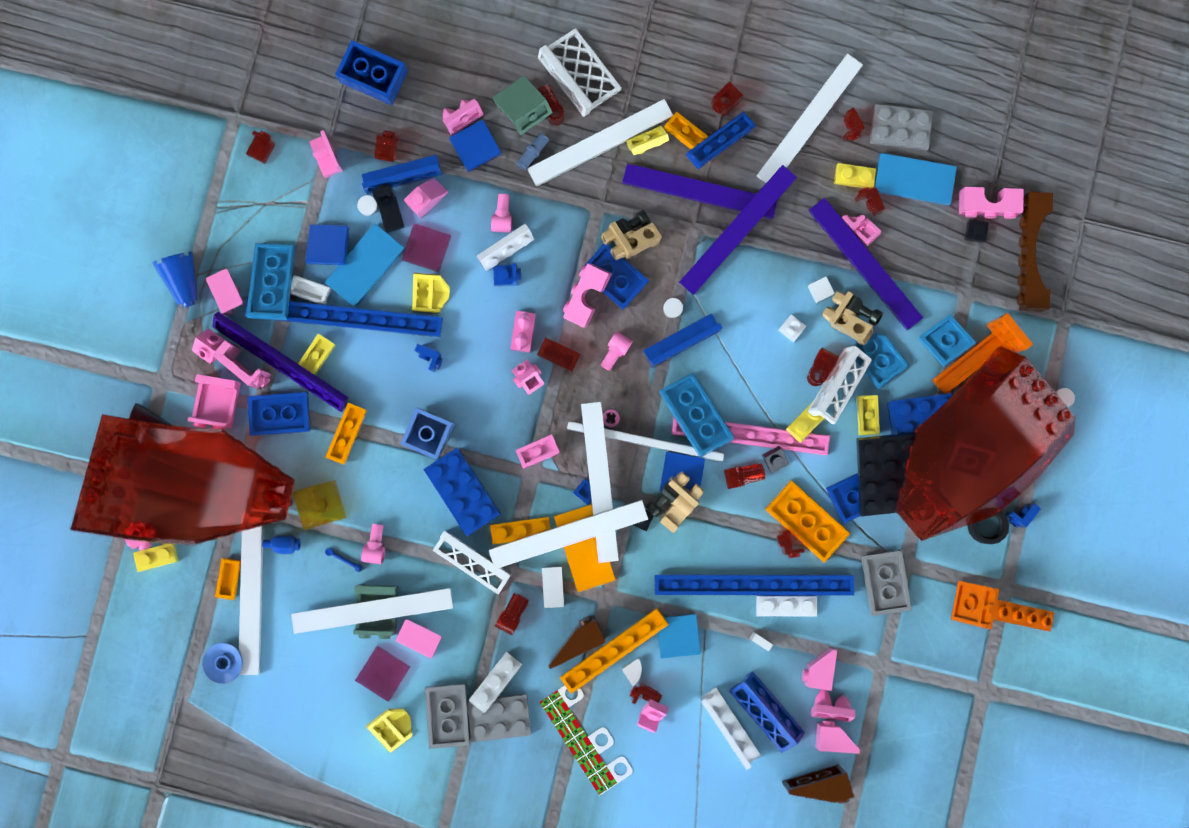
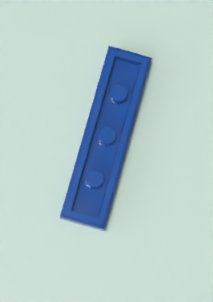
M743 111L688 151L686 156L699 170L751 132L756 125Z

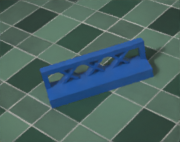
M433 155L361 174L363 179L362 186L368 195L372 194V190H375L380 185L386 184L395 188L441 176L438 157Z
M711 313L643 350V353L651 367L654 368L720 332L723 327L720 323L717 324Z
M753 671L747 674L741 683L730 689L729 692L781 753L800 742L805 732ZM742 688L747 693L748 698L743 697L738 690ZM752 705L758 706L761 713L755 712ZM765 720L771 722L774 728L768 727ZM778 736L784 737L788 743L783 745Z

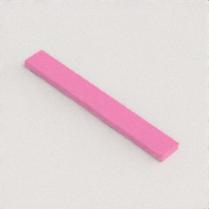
M674 417L671 435L686 437ZM725 422L735 437L729 443L767 448L780 446L782 450L828 455L829 435L810 433L800 443L784 429Z

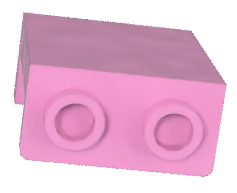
M224 340L212 354L214 358L250 387L260 390V388L266 387L270 382L269 378L272 374L258 368L252 374L235 360L242 349L229 341Z
M196 374L195 382L199 384L192 417H188V421L194 422L193 426L205 428L207 424L213 425V430L225 431V428L232 429L241 383Z

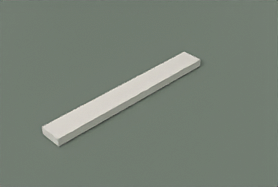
M847 53L756 177L767 183L782 165L786 168L789 166L863 66L862 63Z
M665 99L527 168L536 187L626 142V140L670 120L673 114Z
M601 402L581 404L593 515L613 509ZM615 530L596 536L599 563L619 561Z
M568 422L567 430L584 433L583 424ZM604 428L605 438L699 457L692 446ZM712 451L701 458L721 462L723 461L724 454Z
M639 500L491 548L489 553L494 569L648 520L643 502Z
M242 514L239 652L242 656L243 665L239 675L260 674L264 514Z
M451 588L292 613L291 616L294 634L452 609L454 607Z

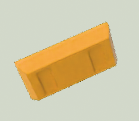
M221 558L215 592L216 598L235 600L241 560Z

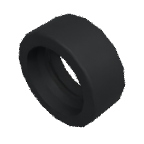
M977 508L968 518L967 527L969 534L979 543L991 545L999 543L1005 539L1009 532L1008 518L998 508ZM984 514H992L998 519L999 530L992 537H984L977 529V521Z

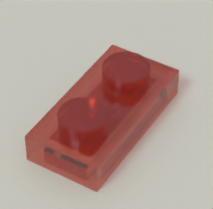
M545 337L537 356L573 372L581 354Z

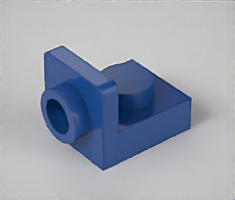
M516 263L493 267L494 286H517L518 280H521V268H517Z
M417 344L415 352L419 353L418 357L429 361L430 358L432 359L429 370L435 372L436 369H439L443 358H441L442 354Z
M1025 504L1019 510V516L1014 512H1007L1005 515L1009 518L1008 522L1016 528L1027 527L1041 508L1036 504Z

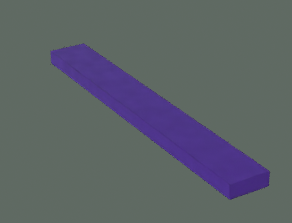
M632 164L626 165L622 184L740 212L756 195ZM777 201L763 217L774 218Z
M782 165L679 281V284L694 295L797 177Z
M825 197L809 209L810 214L902 326L909 330L918 323L923 316Z
M219 311L214 314L212 325L214 329L338 411L342 412L345 409L348 400L346 395Z

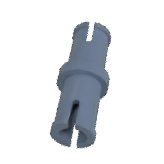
M539 133L534 142L526 147L525 153L516 164L521 169L526 170L531 162L540 156V151L550 141L548 137L543 133Z

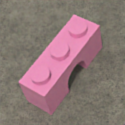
M964 187L959 191V215H965L967 218L985 215V218L1004 216V219H1015L1023 213L1024 189L1004 188L997 193V203H991L985 198L984 187Z
M591 263L583 266L579 273L581 279L578 284L574 285L571 291L572 299L570 302L567 301L563 308L565 313L563 318L583 328L588 327L595 308L586 303L585 294L591 288L603 292L612 273Z

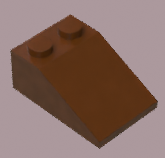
M589 615L579 620V624L550 660V669L606 643L605 636L595 617L591 618Z
M839 764L782 781L789 795L832 803L838 802V804L847 803L850 801V798L854 797L848 774Z

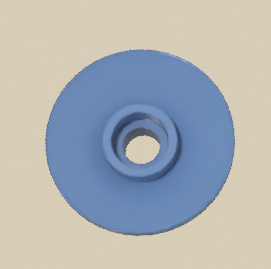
M218 643L206 651L202 665L204 673L211 681L224 684L233 681L240 674L243 661L239 650L235 646L228 643ZM223 659H227V666L223 665Z

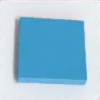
M951 314L919 337V341L943 368L976 346L974 339Z
M696 614L664 617L669 625L658 632L661 659L701 654Z

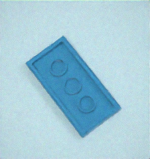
M880 153L873 192L950 205L957 166Z
M374 223L346 256L345 265H339L324 283L356 308L403 253L405 248Z
M255 243L246 311L247 318L287 320L295 245Z
M694 373L659 391V394L700 458L734 440L735 437Z

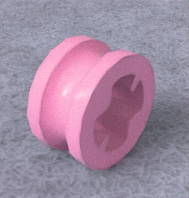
M610 409L603 413V424L605 426L615 427L619 423L620 417L615 410ZM609 413L611 415L613 413L616 416L614 418L615 423L613 424L606 422V415Z

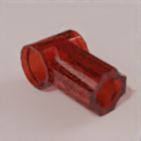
M550 85L538 88V91L547 100L552 112L557 111L560 113V116L556 118L550 114L547 117L548 122L553 126L562 124L564 121V109L559 104Z
M762 463L724 470L728 489L765 480V471Z
M514 592L505 611H502L495 627L513 635L529 600Z

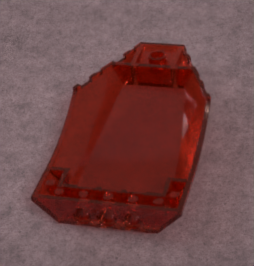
M1001 346L998 347L943 406L919 427H916V438L914 445L911 446L910 459L907 461L904 473L906 478L904 486L900 489V499L897 502L895 511L921 541L995 516L1023 493L1045 471L1074 436L1076 416L1027 357Z
M102 414L70 530L144 542L197 545L287 519L295 479L283 473L278 467L272 465L257 452L245 446L243 442L231 436L223 428L206 429L172 426Z

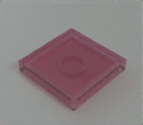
M414 223L401 260L439 273L451 240V235Z
M376 646L355 681L389 702L411 666L381 647Z

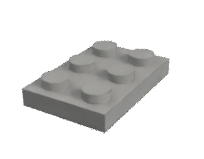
M875 104L869 144L927 151L929 149L933 111Z
M902 551L861 556L870 615L876 616L912 610Z
M466 683L425 687L429 749L469 746L470 734Z
M527 694L497 697L486 713H483L470 701H467L471 742L531 735Z

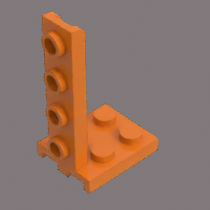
M1008 313L987 323L986 326L992 333L932 379L942 394L949 393L1004 348L1010 355H1013L1033 345Z
M958 581L950 620L992 630L993 620L1051 632L1054 612L998 600L999 589Z

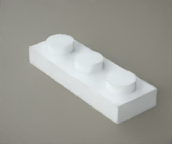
M524 224L478 254L477 258L485 271H488L535 239L527 225Z
M756 596V616H817V596Z
M506 652L468 701L483 713H486L521 668L522 664Z

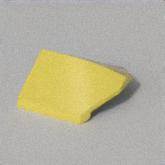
M413 273L412 311L439 313L449 299L450 286L441 275Z
M387 709L366 725L369 731L390 753L412 737L411 718L404 709Z

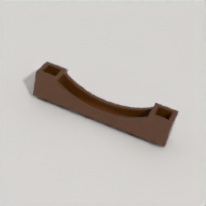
M1028 192L1023 196V213L1019 222V226L1022 228V236L1019 238L1021 255L1018 259V265L1021 267L1018 276L1020 293L1017 296L1019 311L1044 312L1050 309V289L1045 288L1037 268L1036 242L1044 218L1053 212V193Z

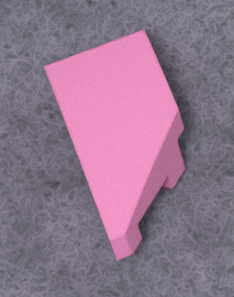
M844 215L842 217L843 221L865 246L870 245L881 235L882 231L868 218H865V215H860V217Z

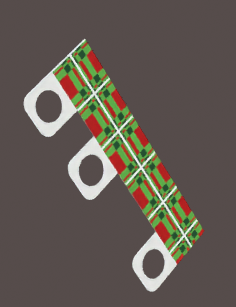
M564 685L539 703L600 796L630 776L633 770L625 757H619L606 766L599 754L613 745V738L604 727L589 736L586 735L569 708L580 701L584 694L579 688L577 690V698L570 700L565 695L567 688ZM600 733L608 737V743L605 746H598L595 742L596 736ZM620 762L624 763L627 767L626 773L622 776L614 772V766Z

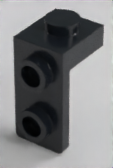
M386 184L377 186L375 190H372V193L378 203L385 231L388 233L404 228L394 189L391 185L388 186Z

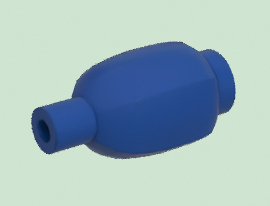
M277 535L271 540H263L262 546L263 548H271L273 552L278 554H293L295 550H300L301 541L293 535Z

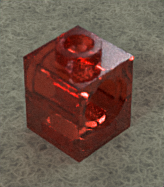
M729 81L713 96L712 108L716 113H721L725 117L741 102L743 94ZM728 98L730 103L725 104L721 99Z

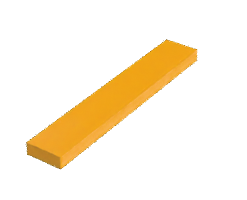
M658 608L654 609L559 678L570 694H572L669 625Z

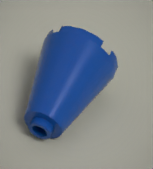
M191 251L188 252L189 256L179 253L162 258V263L157 264V261L153 262L156 271L176 303L182 305L183 308L195 305L194 301L198 300L194 257Z

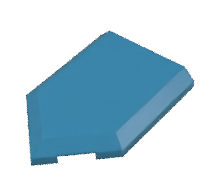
M872 334L865 346L856 341L855 346L872 359L865 373L877 389H880L909 366L884 334ZM857 356L856 362L861 367L864 361Z

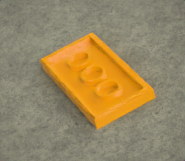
M792 480L765 508L773 518L823 563L828 560L851 534Z
M588 505L554 516L556 525L559 527L593 516L592 505ZM596 537L564 547L578 592L615 581L610 562L599 563Z

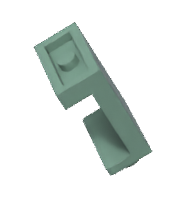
M522 76L492 97L499 111L504 112L512 121L520 135L553 113L545 97L525 76Z
M356 585L357 603L398 597V586ZM397 617L356 624L353 634L359 635L358 638H371V635H379V639H391V636L396 634Z

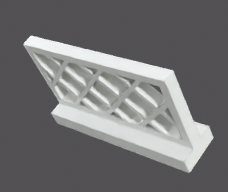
M576 28L549 46L545 45L539 49L538 59L583 117L590 114L592 109L622 89ZM574 36L579 42L578 47L567 45L568 40ZM555 48L564 49L563 57L556 56L552 50ZM566 50L578 51L577 59L567 58ZM580 52L588 53L590 62L579 60ZM565 62L576 64L575 72L566 70L564 67ZM578 64L589 66L588 74L577 72ZM591 67L599 68L602 71L601 77L590 75ZM576 77L586 78V87L579 86L576 83ZM590 79L601 81L600 89L590 88ZM603 82L611 83L614 89L611 91L602 90ZM588 92L599 94L598 100L592 103L587 97Z

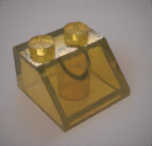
M335 480L292 492L303 530H311L347 518Z

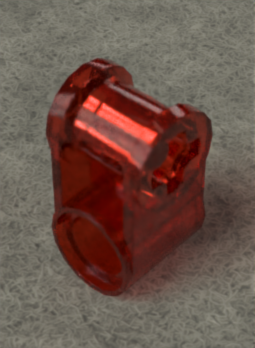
M821 347L807 374L808 383L815 387L825 382L836 365L839 356ZM816 373H819L818 380L815 379Z

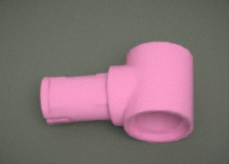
M498 194L497 210L495 214H492L491 232H512V215L509 212L510 196L508 194Z
M616 331L608 343L609 352L600 366L611 371L617 359L622 357V355L625 356L633 340Z
M372 524L370 540L363 546L362 562L383 564L385 547H383L381 541L384 525Z

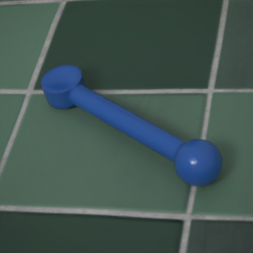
M332 548L325 550L327 556H333L355 568L357 572L362 571V565H356L334 553Z

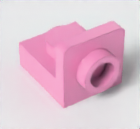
M650 699L642 707L637 725L655 733L659 721L667 715L669 707Z

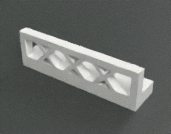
M856 346L844 348L808 412L813 416L821 415L831 424H836L872 359ZM857 356L864 361L860 368H856L855 360ZM848 372H852L853 375L851 384H847L846 375ZM839 388H843L844 391L842 400H838L837 397ZM830 404H834L835 413L833 416L826 412Z
M444 531L433 551L496 594H499L512 574L502 567L494 569L493 562L450 532ZM444 541L452 546V553L445 554L439 550ZM463 553L468 556L469 563L460 564L456 554ZM480 564L483 566L486 574L476 575L473 565ZM496 575L503 580L498 589L491 585L489 576Z
M714 687L699 697V699L746 770L752 767L750 763L760 757L761 754L717 688Z

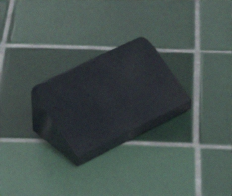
M135 403L128 419L159 441L163 440L172 427V424L139 403Z

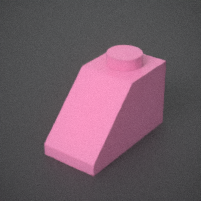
M433 178L417 186L404 201L421 219L448 191Z
M828 648L807 664L806 669H803L802 673L804 685L810 688L832 691L837 650Z
M823 720V723H817L816 748L819 751L860 754V749L835 724V721Z

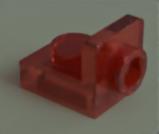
M855 108L848 110L844 116V124L851 131L845 133L843 137L844 142L849 139L850 141L858 139L865 129Z
M253 130L252 135L254 139L246 155L265 164L275 143L266 132L260 131L258 133Z
M383 131V133L378 134L374 159L394 162L397 141H399L400 136L395 135V132Z
M867 187L858 191L859 194L855 197L856 202L867 199L866 206L870 212L872 211L873 216L883 212L885 207L876 187L873 189Z
M639 682L638 686H633L629 695L632 697L631 703L636 704L640 694L643 695L642 698L649 701L651 699L658 703L662 697L661 692Z

